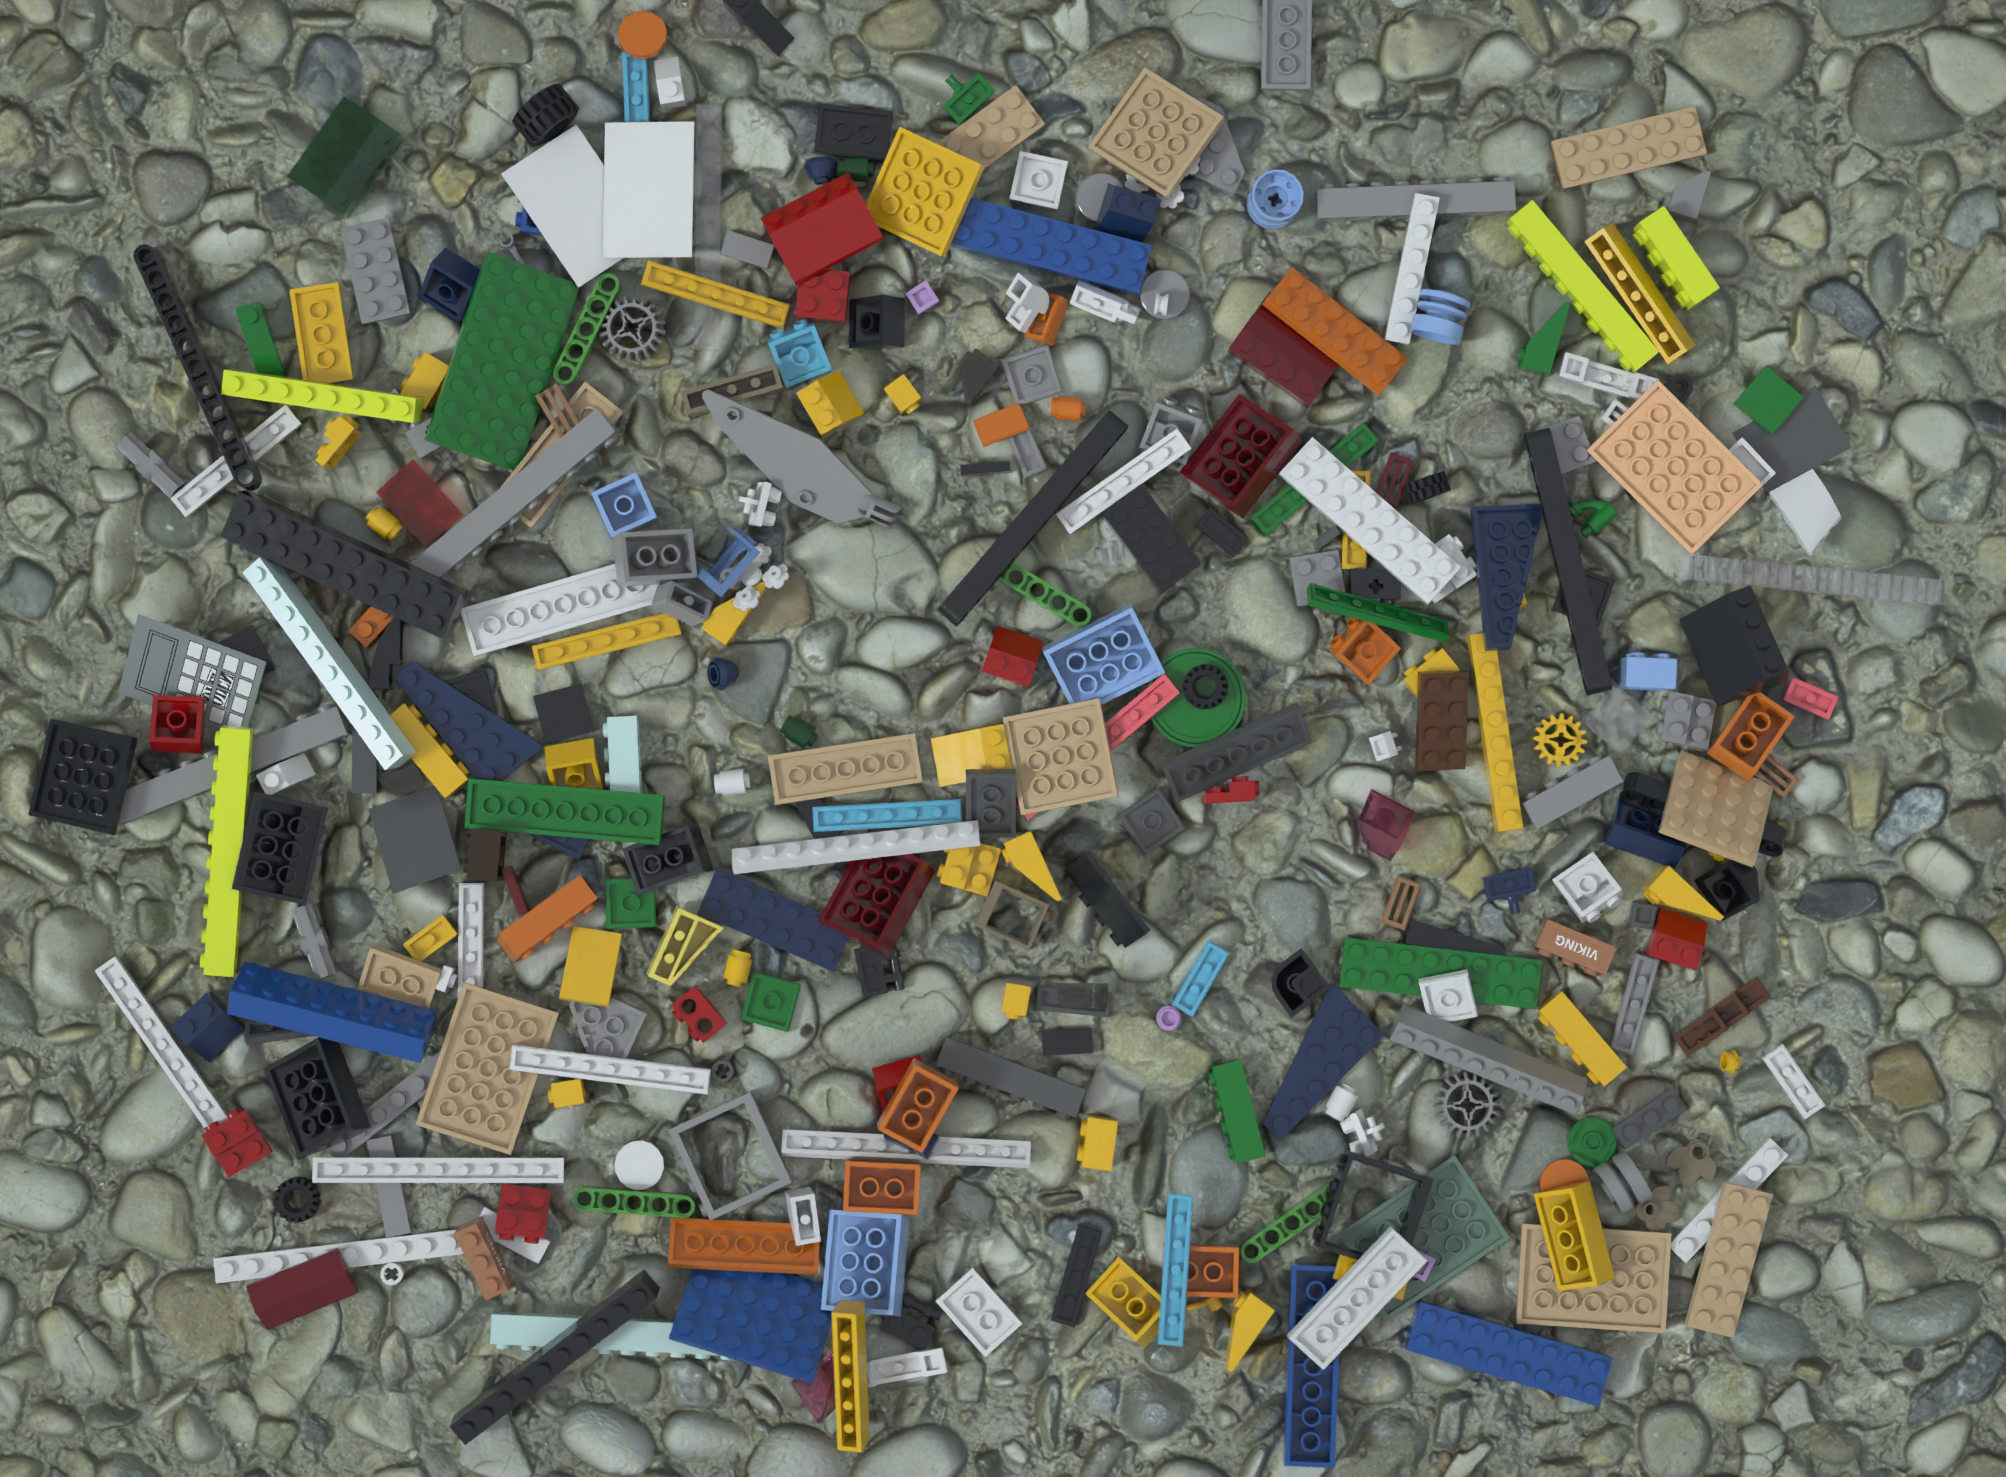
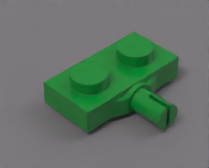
M979 73L963 84L951 74L945 82L955 92L952 98L943 105V109L960 126L995 93V90Z

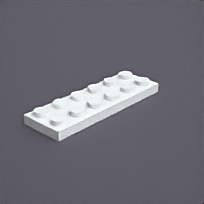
M1390 1226L1287 1334V1337L1324 1370L1427 1260Z

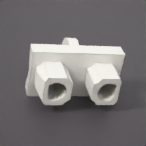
M758 482L756 490L748 489L747 497H739L738 502L745 504L743 513L750 514L749 526H774L776 513L765 511L767 502L778 504L782 491L771 487L772 483Z
M1362 1108L1355 1110L1348 1118L1340 1122L1345 1134L1356 1131L1358 1135V1140L1349 1143L1351 1151L1370 1156L1378 1150L1376 1141L1382 1139L1379 1130L1385 1128L1383 1122L1376 1124L1373 1116L1366 1118Z

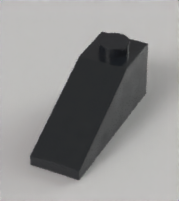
M722 0L724 7L778 57L795 40L759 0Z

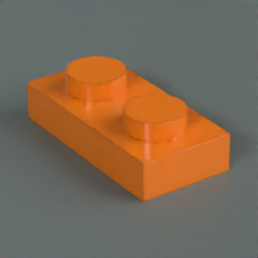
M371 606L348 631L368 648L386 629L393 616Z

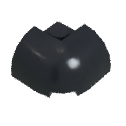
M1302 948L1284 960L1275 969L1271 979L1272 990L1277 1000L1291 1018L1330 988Z

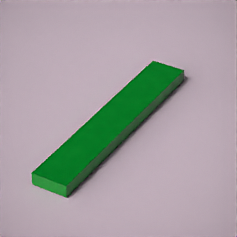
M1363 422L1329 452L1348 468L1378 443L1379 439ZM1289 484L1250 518L1262 533L1267 536L1308 500Z
M1310 583L1307 587L1308 606L1444 643L1449 639L1448 620Z

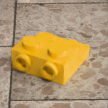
M345 413L337 419L335 417L332 418L325 427L327 431L323 434L331 442L329 444L324 443L316 453L318 457L315 460L324 468L332 471L363 434L358 430L360 425Z
M980 843V846L944 850L943 853L948 854L946 863H940L936 877L941 878L940 883L988 896L1001 849Z

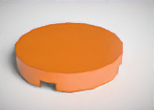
M640 11L632 13L619 26L618 39L620 46L624 52L635 59L645 60L655 57L667 43L668 35L665 23L659 16L651 12Z
M1557 1159L1543 1169L1539 1179L1540 1191L1568 1184L1587 1182L1589 1177L1586 1170L1579 1163L1569 1159Z

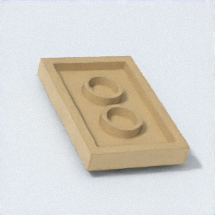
M372 944L369 948L357 990L430 1009L442 969Z

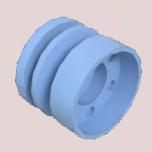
M1275 169L1265 172L1256 180L1247 197L1249 216L1257 225L1265 229L1275 230L1285 227L1293 220L1303 203L1304 192L1301 183L1293 174L1285 170ZM1271 198L1276 199L1275 207L1271 206Z
M1422 289L1419 297L1425 301H1418L1416 306L1426 312V314H1415L1409 331L1416 336L1434 342L1459 345L1464 328L1454 321L1467 319L1468 315L1463 311H1468L1471 303L1448 291Z

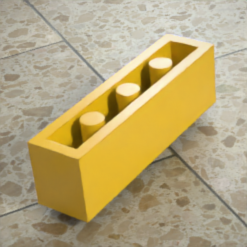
M404 703L390 714L393 721L416 751L411 759L444 798L449 799L468 783L470 771L461 761L457 763L452 758L454 754L452 749L445 742L441 744L437 740L436 736L438 733L429 723L425 725L421 721L420 717L422 714L413 704L409 706Z
M1557 991L1536 1009L1540 1014L1537 1017L1546 1028L1550 1026L1556 1034L1553 1037L1562 1047L1567 1045L1573 1052L1570 1054V1057L1578 1066L1584 1065L1589 1071L1586 1073V1076L1594 1085L1599 1083L1605 1087L1627 1068L1562 991Z

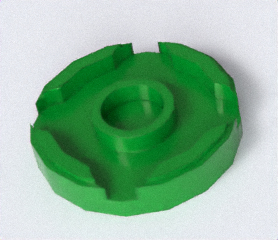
M1584 1117L1575 1122L1567 1136V1146L1571 1156L1580 1164L1590 1167L1608 1162L1615 1154L1617 1147V1138L1610 1129L1612 1126L1605 1120L1597 1117Z

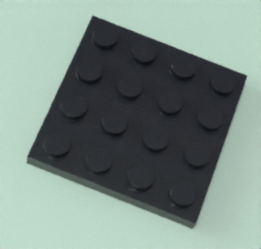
M50 718L28 815L116 836L138 738Z

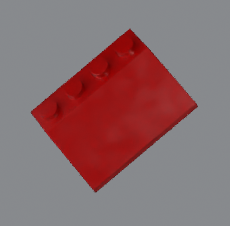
M849 173L761 217L762 223L795 285L884 240Z

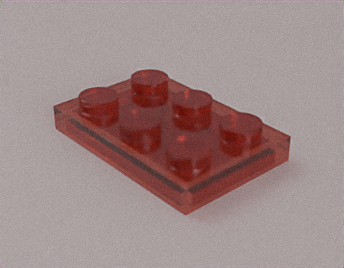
M414 459L376 492L425 547L430 546L464 515Z

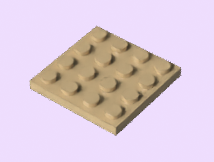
M1144 68L1088 148L1099 157L1168 200L1221 127L1225 118L1152 71Z
M1100 698L1003 717L1012 769H1016V792L1021 815L1119 797Z
M1681 750L1677 757L1659 833L1753 867L1758 856L1773 786L1755 777L1746 781L1723 765Z

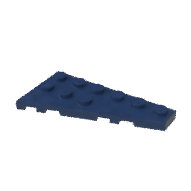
M1540 504L1472 506L1470 509L1485 651L1510 650L1512 647L1519 609L1522 604L1523 592L1542 515Z
M412 661L394 676L395 680L475 779L503 781L545 747L539 741L534 740L522 730L517 729L505 721V719L466 696L460 690L449 685L415 661Z
M1332 982L1262 1122L1280 1141L1385 1035Z

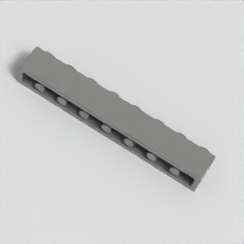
M1500 177L1494 178L1493 182H1483V179L1475 178L1469 179V183H1459L1457 179L1445 180L1444 184H1434L1432 180L1420 181L1419 185H1409L1408 181L1395 182V186H1385L1383 182L1370 183V187H1360L1359 183L1346 184L1345 188H1336L1334 184L1321 185V189H1317L1315 192L1316 222L1409 219L1414 193L1440 198L1436 218L1513 215L1516 211L1515 181H1508V178Z
M1404 1004L1394 1021L1390 1040L1572 1114L1576 1113L1584 1099L1588 1079Z

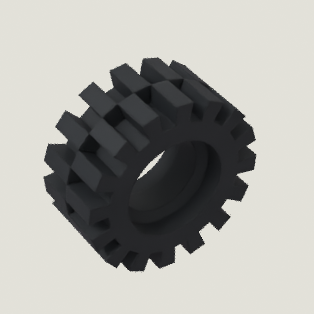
M1445 471L1428 475L1403 485L1409 505L1451 490Z
M1199 665L1192 668L1186 674L1183 681V694L1186 700L1195 708L1203 710L1212 709L1218 706L1226 697L1228 689L1226 677L1215 666ZM1202 677L1212 679L1215 684L1213 694L1208 697L1200 696L1195 688L1196 682Z
M293 1177L278 1186L274 1193L275 1199H273V1204L276 1205L274 1209L280 1213L279 1216L281 1218H285L287 1222H304L313 1217L319 1210L318 1206L321 1205L319 1196H321V1193L318 1192L317 1185L311 1183L312 1180L304 1179L305 1177ZM294 1190L302 1191L306 1196V1204L302 1209H294L288 1203V1196Z

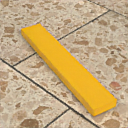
M649 260L647 261L641 281L642 286L777 328H784L790 304Z
M662 613L534 645L532 650L537 670H542L682 635V631L677 618L669 617V614Z

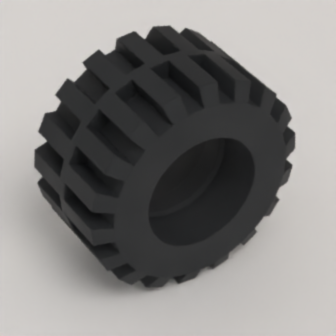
M554 84L542 89L531 97L517 111L512 123L530 146L535 147L546 143L564 130L576 117L579 107L561 84Z

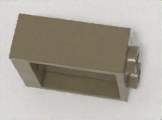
M995 881L975 926L1030 950L1031 946H1037L1042 935L1038 930L1041 923L1047 924L1052 911L1048 910L1049 904ZM1001 891H1005L1041 908L1027 941H1023L987 924Z

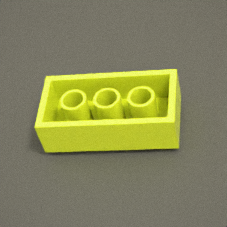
M1665 206L1640 221L1632 229L1634 242L1639 247L1642 246L1647 252L1646 259L1653 268L1657 267L1662 274L1660 275L1662 283L1665 287L1672 289L1675 294L1674 300L1680 308L1684 307L1688 311L1720 288Z

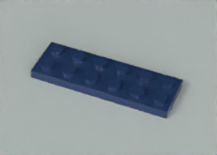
M716 868L697 913L833 972L849 939L819 923L818 920L822 912L719 868Z

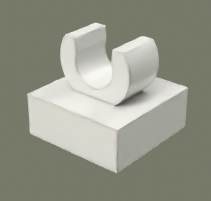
M1391 731L1369 738L1376 761L1398 755V751L1402 747L1395 746L1393 738L1398 736L1397 733L1391 734Z

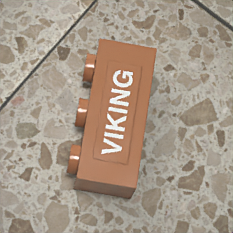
M1548 919L1543 920L1533 947L1539 949L1538 954L1550 959L1553 955L1562 958L1560 963L1575 968L1576 964L1585 968L1584 973L1594 977H1598L1599 974L1606 975L1617 948Z
M483 1216L460 1225L454 1232V1235L485 1300L507 1292L514 1282Z

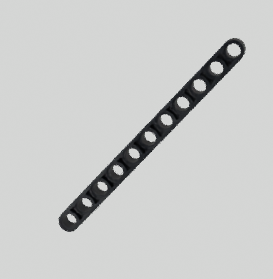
M147 244L139 245L133 254L134 261L237 485L248 491H254L262 484V476L225 395L221 394L222 388L162 256L157 250ZM152 252L151 260L144 263L143 257L145 254ZM162 274L161 282L157 285H154V277L156 275ZM172 296V303L164 307V299ZM182 318V325L174 329V321ZM192 340V347L188 351H184V343ZM202 362L201 371L194 373V365ZM208 384H212L213 388L211 393L208 395H204V387ZM222 406V414L215 418L213 416L214 409ZM232 428V436L224 440L223 434L225 430ZM242 450L243 457L240 461L234 462L233 456L235 452ZM252 472V481L249 484H244V476Z
M1109 410L943 601L937 611L957 627L1121 438L1129 425Z
M1548 427L1524 433L1529 461L1586 695L1590 696L1611 691L1612 683L1551 430Z

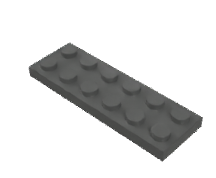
M1296 702L1160 764L1177 803L1225 782L1232 777H1236L1312 743L1300 707Z

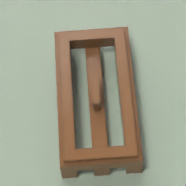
M556 383L535 397L561 438L574 426L571 427L551 393H557L573 420L574 426L579 423V420ZM547 396L565 426L566 430L562 432L544 402V397Z
M1768 755L1765 760L1791 782L1787 784L1763 763L1760 769L1785 788V790H1780L1758 771L1754 776L1773 786V792L1781 799H1784L1799 779Z
M1397 875L1381 922L1405 931L1421 884ZM1401 882H1403L1405 885L1392 920H1389L1388 917ZM1411 885L1414 886V889L1410 897L1408 906L1406 908L1404 917L1400 924L1397 923V920L1400 915L1402 906L1404 904L1407 892Z

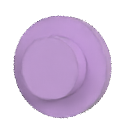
M1164 1006L1157 1012V1024L1164 1030H1174L1181 1022V1014L1173 1006Z

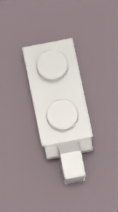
M1078 280L1070 300L1071 305L1114 323L1116 320H1125L1134 324L1140 312V308L1129 304V301L1124 300V298Z

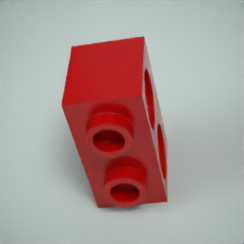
M697 985L693 986L672 1004L674 1008L672 1011L673 1015L680 1023L685 1021L690 1027L688 1032L696 1042L699 1040L703 1043L706 1042L727 1024V1021ZM686 999L695 1001L696 1010L693 1013H688L684 1010L683 1003ZM702 1018L711 1020V1031L703 1032L700 1029L699 1022Z

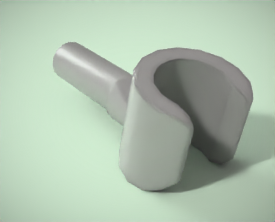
M507 233L511 238V242L506 245L499 238L500 245L505 250L510 251L517 262L525 265L526 262L515 247L516 240L514 237Z

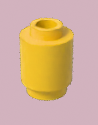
M382 506L378 509L374 507L365 518L368 520L367 527L384 540L388 539L390 542H393L404 528L400 524V520Z
M732 949L731 955H728L723 978L727 979L726 984L741 987L742 982L747 983L752 965L750 953Z

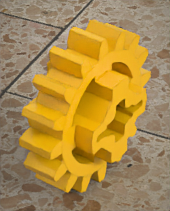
M1563 713L1558 715V719L1552 714L1549 715V722L1544 719L1540 721L1543 726L1542 728L1535 727L1534 730L1539 734L1532 737V740L1538 741V745L1534 746L1533 750L1540 749L1541 753L1538 758L1546 757L1547 765L1555 761V767H1560L1561 761H1563L1565 766H1569V759L1578 761L1579 759L1576 754L1585 752L1580 746L1587 743V740L1581 739V736L1586 731H1579L1578 727L1581 725V722L1572 723L1573 716H1569L1565 720ZM1555 724L1554 731L1550 735H1544L1546 730ZM1566 726L1573 731L1575 736H1571L1566 731ZM1561 734V738L1570 740V742L1562 743L1558 747L1557 742L1549 739L1558 737ZM1544 744H1548L1551 747L1553 755L1546 750ZM1569 746H1574L1573 750L1564 756L1565 749Z

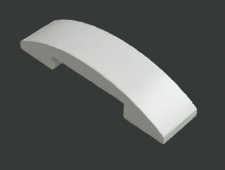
M1568 352L1564 353L1559 377L1571 382L1637 400L1656 380H1659L1637 372L1631 373L1589 361L1588 358Z
M943 1347L906 1352L867 1361L868 1388L875 1387L878 1384L948 1372Z

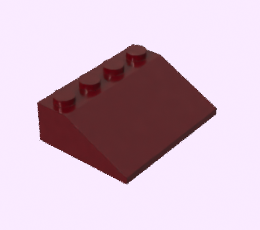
M1264 299L1227 352L1308 409L1338 364L1263 306Z
M1239 394L1187 461L1186 465L1180 470V473L1225 508L1243 519L1301 444L1302 439L1294 429Z
M911 854L850 861L818 922L862 946L889 958L935 870L925 860Z

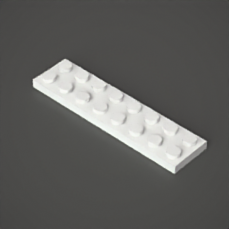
M1313 437L1279 473L1280 477L1426 605L1437 596L1461 569L1454 560Z
M615 564L464 607L461 610L473 656L476 657L651 606L656 589L660 584L618 587Z

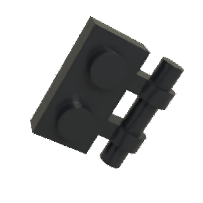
M896 945L889 958L866 947L854 949L863 998L888 993L886 983L894 982L895 991L905 989L903 982L905 974L901 972L899 962L901 955ZM889 960L892 974L884 975L882 961Z
M903 1293L901 1317L885 1316L880 1329L924 1350L935 1330V1326L928 1324L927 1321L929 1317L939 1321L943 1312L934 1308L935 1305L929 1302L925 1304L915 1299V1295L911 1293ZM909 1307L923 1313L921 1318L918 1319L908 1314Z

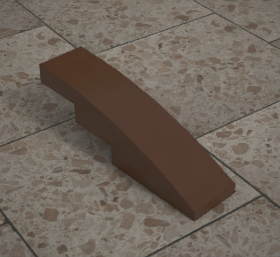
M1756 976L1674 1034L1673 1037L1688 1057L1727 1031L1730 1026L1750 1014V1011L1770 999L1771 995Z

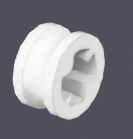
M1156 292L1154 315L1162 313L1163 316H1166L1169 294L1161 296L1160 293Z
M397 1262L384 1265L380 1272L381 1279L387 1285L399 1283L404 1277L402 1265ZM388 1267L391 1270L394 1268L398 1270L399 1273L396 1274L398 1276L397 1279L393 1277L387 1278L386 1274L389 1272L386 1270Z

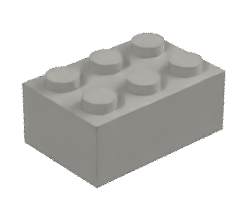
M692 529L620 532L613 537L618 587L657 585L670 580L677 583H689L697 578Z

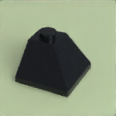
M1726 858L1694 880L1709 903L1724 916L1722 921L1760 900L1758 875L1755 866L1750 867Z

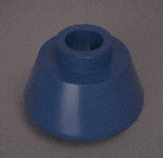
M814 157L807 159L803 167L809 180L814 181L816 185H823L829 183V179L834 177L837 162L832 157Z
M721 657L713 658L707 668L709 683L718 691L728 688L736 682L739 676L738 667L731 660Z

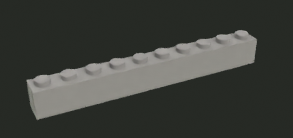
M596 408L410 564L447 580L445 577L452 571L455 574L466 565L464 562L470 556L475 558L485 550L483 545L489 540L494 542L504 534L502 530L506 526L510 525L512 527L523 518L521 514L527 509L531 511L541 503V497L546 493L551 495L560 488L558 483L565 477L568 480L579 472L578 467L582 463L588 464L598 456L597 451L600 448L611 446L617 440L615 436L620 431L602 409Z
M332 704L319 708V713L313 716L306 713L296 717V722L288 726L284 722L273 726V731L265 735L263 731L253 734L251 774L351 735L341 708L338 706L333 707ZM217 750L203 754L204 759L194 762V759L179 764L181 768L171 771V768L159 771L154 779L148 780L145 777L133 782L134 787L126 789L118 826L125 825L211 791L213 780H217V771L213 770L214 756H218Z

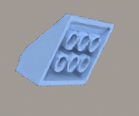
M1132 603L1043 646V653L1069 704L1098 698L1101 699V704H1104L1165 674V670Z
M830 1209L821 1310L833 1311L840 1300L860 1301L865 1303V1314L901 1317L909 1216Z

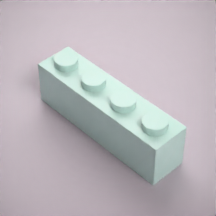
M639 716L607 717V723H603L604 738L608 737V747L604 748V760L609 762V772H605L606 787H610V790L642 793Z

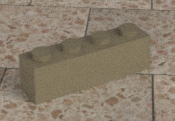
M776 364L683 390L681 395L689 418L710 413L702 398V393L705 390H712L738 403H745L783 392L784 388Z

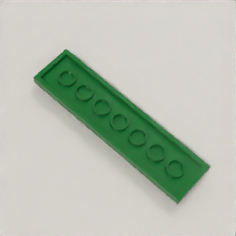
M468 778L465 828L661 845L665 795Z
M1344 937L1339 987L1422 996L1418 979L1467 969L1475 1002L1537 1009L1542 959Z

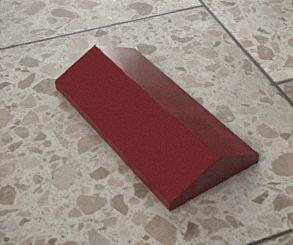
M338 1248L246 1286L255 1314L267 1330L359 1292Z

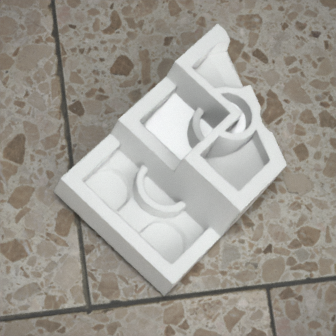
M1813 469L1769 492L1770 498L1783 513L1784 520L1797 535L1799 544L1809 556L1814 554L1818 543L1829 535L1831 528L1835 527L1841 519L1833 499Z

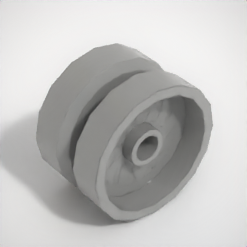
M1621 1151L1612 1157V1163L1617 1173L1609 1164L1604 1162L1593 1169L1605 1195L1621 1215H1625L1634 1209L1629 1193L1641 1204L1653 1198L1647 1183L1625 1151Z

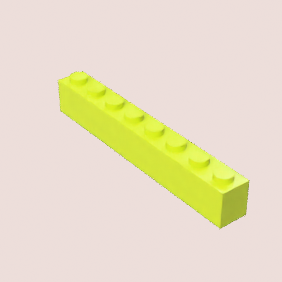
M1533 200L1507 221L1509 225L1508 230L1511 235L1516 239L1520 238L1525 244L1523 248L1526 253L1532 258L1534 256L1541 263L1539 267L1542 272L1548 277L1552 276L1557 282L1555 284L1557 290L1564 296L1568 295L1573 301L1571 303L1573 309L1578 314L1583 313L1588 319L1587 325L1594 333L1598 332L1604 340L1602 342L1610 352L1614 351L1620 359L1618 361L1626 371L1630 370L1634 373L1659 352Z
M226 369L223 371L221 389L222 395L410 423L421 422L424 397L237 369Z

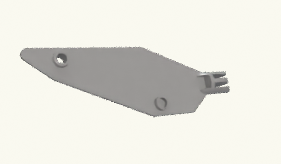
M705 390L702 393V398L717 425L769 480L782 491L791 503L835 523L865 517L892 529L901 506L872 494L819 438L712 390ZM730 411H735L737 416H732Z

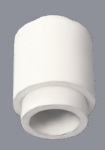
M744 769L720 771V774H714L716 794H722V796L746 793V788H751L749 773H744Z
M1344 1083L1341 1087L1336 1085L1326 1104L1328 1108L1325 1113L1343 1122L1345 1117L1348 1118L1358 1099V1096L1355 1095L1356 1089Z

